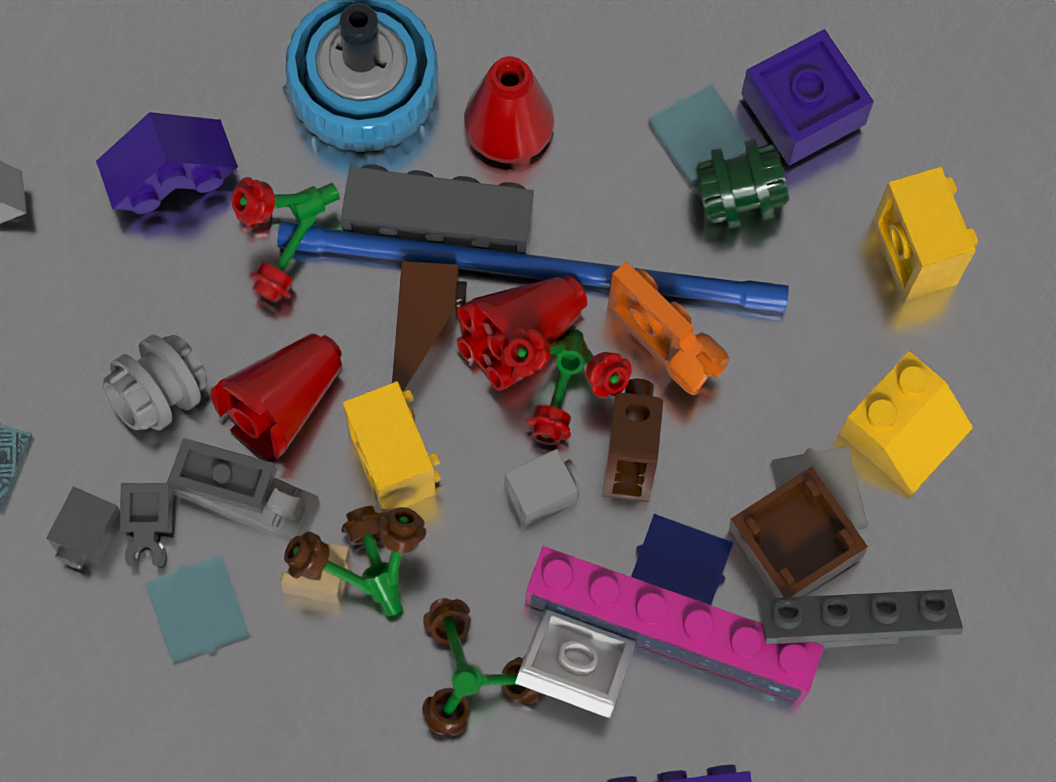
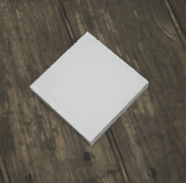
M544 608L515 683L610 718L636 642Z

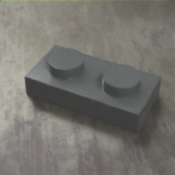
M183 438L167 483L170 488L262 514L277 472V467L272 462Z

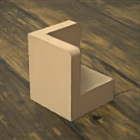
M329 543L330 554L328 560L349 570L351 562L349 547ZM324 570L319 576L311 580L303 576L293 578L288 571L287 573H282L280 579L283 593L340 605L346 582Z

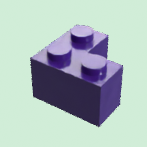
M152 112L143 117L96 160L112 209L133 210L137 214L155 210L159 207L160 201L176 188L195 189L200 193L213 191L223 184V180L238 168L220 119Z

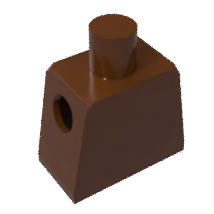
M640 378L630 379L625 388V393L615 394L603 496L650 501L658 462L663 400L659 397H653L654 385L648 380Z

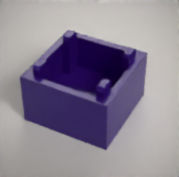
M825 29L747 69L741 92L788 165L803 159L866 125L874 100Z

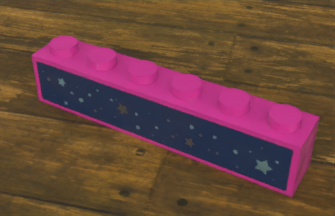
M542 546L526 589V605L540 610H544V608L633 640L640 646L802 703L810 692L824 649V645L815 642L765 644L762 626L759 622Z

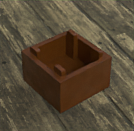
M812 466L730 519V533L775 598L803 597L862 559L868 548Z

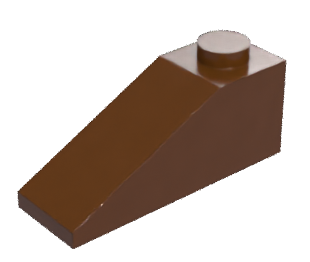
M402 261L392 383L398 381L402 392L411 390L413 394L455 327L457 308L466 303L467 281H459V269L456 264Z

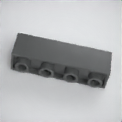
M374 164L363 165L361 168L349 166L341 213L343 231L527 254L529 228L533 213L534 190L525 189L524 186L514 182L491 185L480 183L478 180L467 176H457L452 180L437 178L421 170H412L406 174L390 172L386 168Z

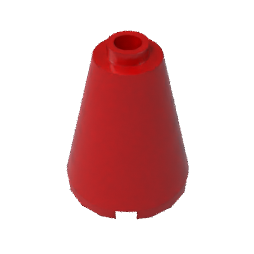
M313 333L220 380L211 388V400L220 418L226 412L235 423L230 429L231 433L250 451L264 459H269L274 454L275 459H277L287 450L341 371L342 361L340 358L342 357V352L336 342L326 335L319 336Z

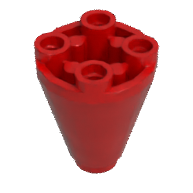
M513 56L503 57L489 68L468 99L464 112L465 136L468 143L490 160L510 163L515 166L527 164L533 156L541 152L550 141L555 122L552 104L530 67L521 59Z
M565 276L564 278L554 277L476 297L457 308L460 331L462 333V336L457 338V347L466 361L470 363L475 361L485 372L491 385L496 390L502 391L524 378L516 374L515 368L509 367L505 362L503 351L509 343L508 336L520 328L526 331L533 329L542 334L549 344L556 343L580 317L581 310L587 307L585 291L575 278Z

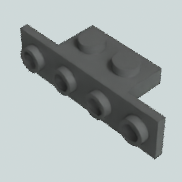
M952 589L758 599L757 602L765 644L815 642L824 645V648L898 644L901 637L959 635L963 631Z

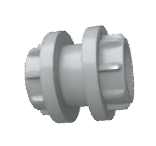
M152 334L139 343L141 356L139 360L136 361L126 354L120 355L110 363L111 374L103 380V389L110 405L123 422L134 430H146L149 427L157 431L162 430L172 422L170 409L172 405L176 404L179 408L186 411L192 409L200 403V391L207 386L206 370L195 351L186 341L176 335L161 338Z

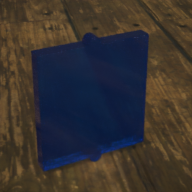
M654 514L643 545H639L636 548L638 559L631 577L712 605L718 585L721 586L725 582L726 578L723 575V571L734 542Z

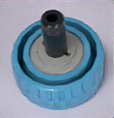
M329 0L318 5L308 13L291 36V43L287 47L285 64L286 83L290 100L296 115L304 122V126L321 141L336 146L339 149L355 152L383 150L384 148L395 146L401 143L402 140L410 137L427 119L429 110L433 108L438 86L437 52L433 38L427 31L426 25L408 7L398 3L396 0Z

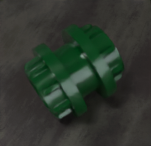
M756 139L744 141L746 155L725 160L722 148L720 147L710 150L712 159L698 163L695 169L708 221L716 223L727 220L731 229L741 226L738 213L760 208L763 220L775 217L773 208L787 204L790 198L778 149L774 145L769 144L758 147Z

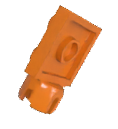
M627 261L612 273L608 308L667 365L666 370L670 377L682 389L691 395H696L704 390L701 386L707 380V377H719L730 359L727 352L710 335L704 332L694 335V327L691 325L692 319L677 302L670 304L658 292V285L654 279L643 269L636 271Z

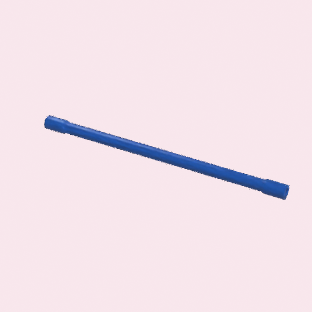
M281 220L277 238L278 248L285 249L299 222ZM314 224L308 229L297 248L298 251L314 253L332 252L394 261L456 264L458 269L542 280L571 276L581 285L605 288L611 287L612 273L620 267L327 229L321 225ZM643 269L654 279L658 285V292L661 295L737 304L744 308L785 313L789 285L752 280L741 282Z

